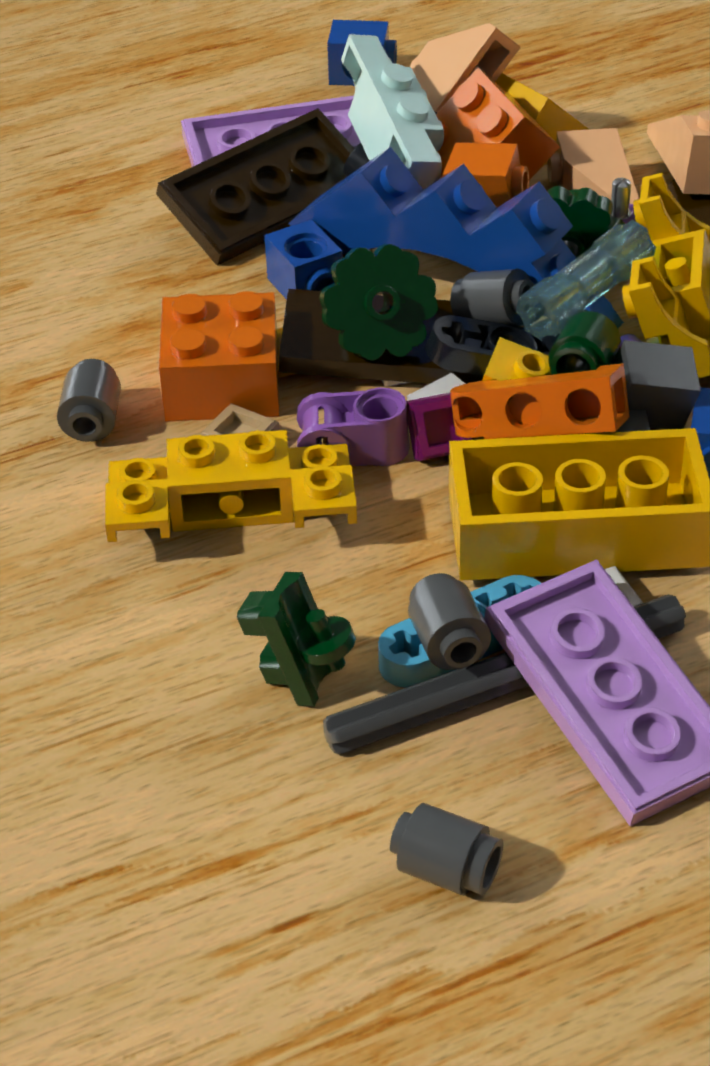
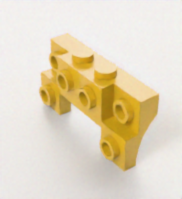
M663 172L642 177L640 199L633 201V209L639 231H648L651 239L650 257L632 261L630 284L624 285L622 288L625 310L630 320L638 318L644 339L658 337L660 344L692 347L698 378L710 376V226L700 222L682 208L668 188Z
M256 430L248 433L166 439L167 457L108 461V483H105V528L108 542H117V531L160 528L161 538H170V512L173 532L294 523V521L295 528H305L304 517L347 514L348 524H357V504L347 444H317L307 447L288 448L287 430Z

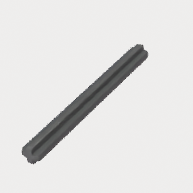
M668 594L634 606L635 610L658 639L679 632L685 627L684 618L686 613L684 607L680 605L674 595ZM505 652L468 667L446 673L329 715L323 720V731L333 753L343 754L525 688L529 684Z

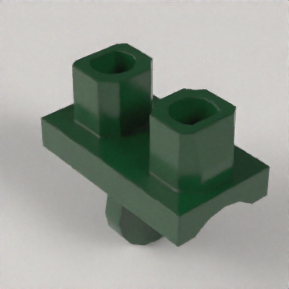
M285 572L274 591L250 592L237 612V620L244 635L266 636L268 639L266 646L260 654L259 664L266 684L288 685L297 706L314 707L319 699L317 693L319 683L329 673L339 671L345 666L344 656L354 647L356 637L350 622L343 617H327L324 610L317 608L303 572Z

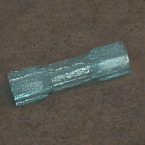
M634 220L624 225H615L595 240L589 250L554 276L544 278L522 294L517 303L516 313L521 317L525 331L540 340L548 335L556 336L563 330L572 316L582 312L619 282L629 280L632 261L651 257L655 254L656 246L649 237L648 229Z

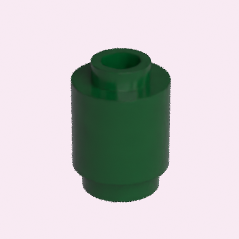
M584 311L572 316L549 352L548 361L551 374L596 370L600 366L610 365L620 348L621 342L620 333L613 321L605 315L593 311Z

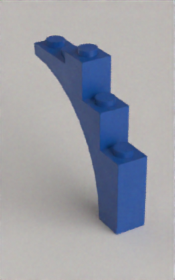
M390 146L317 197L289 222V225L293 226L312 219L343 251V254L356 247L372 249L378 248L383 244H392L400 249H412L448 258L477 272L522 269L528 274L537 289L538 302L535 310L549 322H551L555 311L559 308L577 306L605 315L613 321L617 329L624 323L611 303L605 298L581 266L576 256L572 254L561 239L573 225L540 181L499 207H496L467 167L462 164L423 190Z

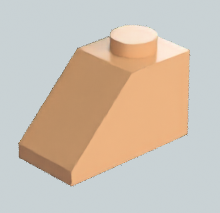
M487 23L428 41L420 54L412 61L410 67L422 89L425 90L433 110L438 112L454 95L457 88L477 68L481 69L496 82L521 47L491 23Z

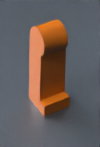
M624 363L604 365L596 370L501 381H477L456 386L450 390L455 435L464 438L484 437V439L616 432L630 417Z

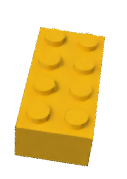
M696 428L449 441V502L459 581L499 579L512 575L529 577L562 575L596 559L604 569L616 566L620 572L710 567V480Z

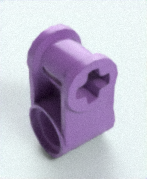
M378 387L368 389L367 391L318 392L305 397L298 405L297 422L303 432L298 437L297 447L322 444V438H327V445L347 444L349 461L352 466L394 465L402 461L409 453L407 404L405 397L397 390ZM321 408L324 409V424H319L318 411Z

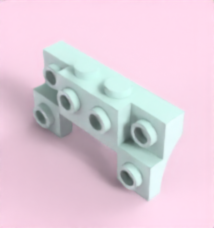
M349 34L341 58L343 65L351 74L355 86V94L348 117L370 161L391 146L424 190L438 181L441 176L442 161L437 151L441 149L444 140L443 124L438 120L427 99L425 90L422 89L411 67L392 63L377 36Z

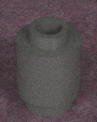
M522 269L470 272L464 278L458 279L454 283L450 296L451 309L454 316L511 326L526 324L536 309L538 302L536 286Z
M85 359L71 368L65 376L57 411V422L64 433L76 440L85 442L98 441L107 437L114 428L121 393V383L115 370L108 363L99 359Z
M437 573L421 579L410 593L408 615L429 660L436 667L445 670H456L472 665L487 651L491 642V632L470 590L463 582L449 574Z
M426 803L418 805L413 813L404 812L400 816L390 840V851L397 854L398 871L463 896L469 891L484 895L488 891L497 874L504 846L502 839L490 835L488 826Z

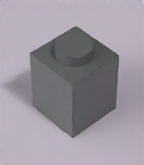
M624 340L614 364L624 363L629 410L646 409L650 428L683 429L701 392L692 347Z

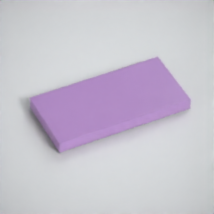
M354 96L181 120L182 135L191 166L193 167L317 108L355 148L361 142L348 117Z
M597 559L486 608L484 619L490 631L630 827L710 788V706Z

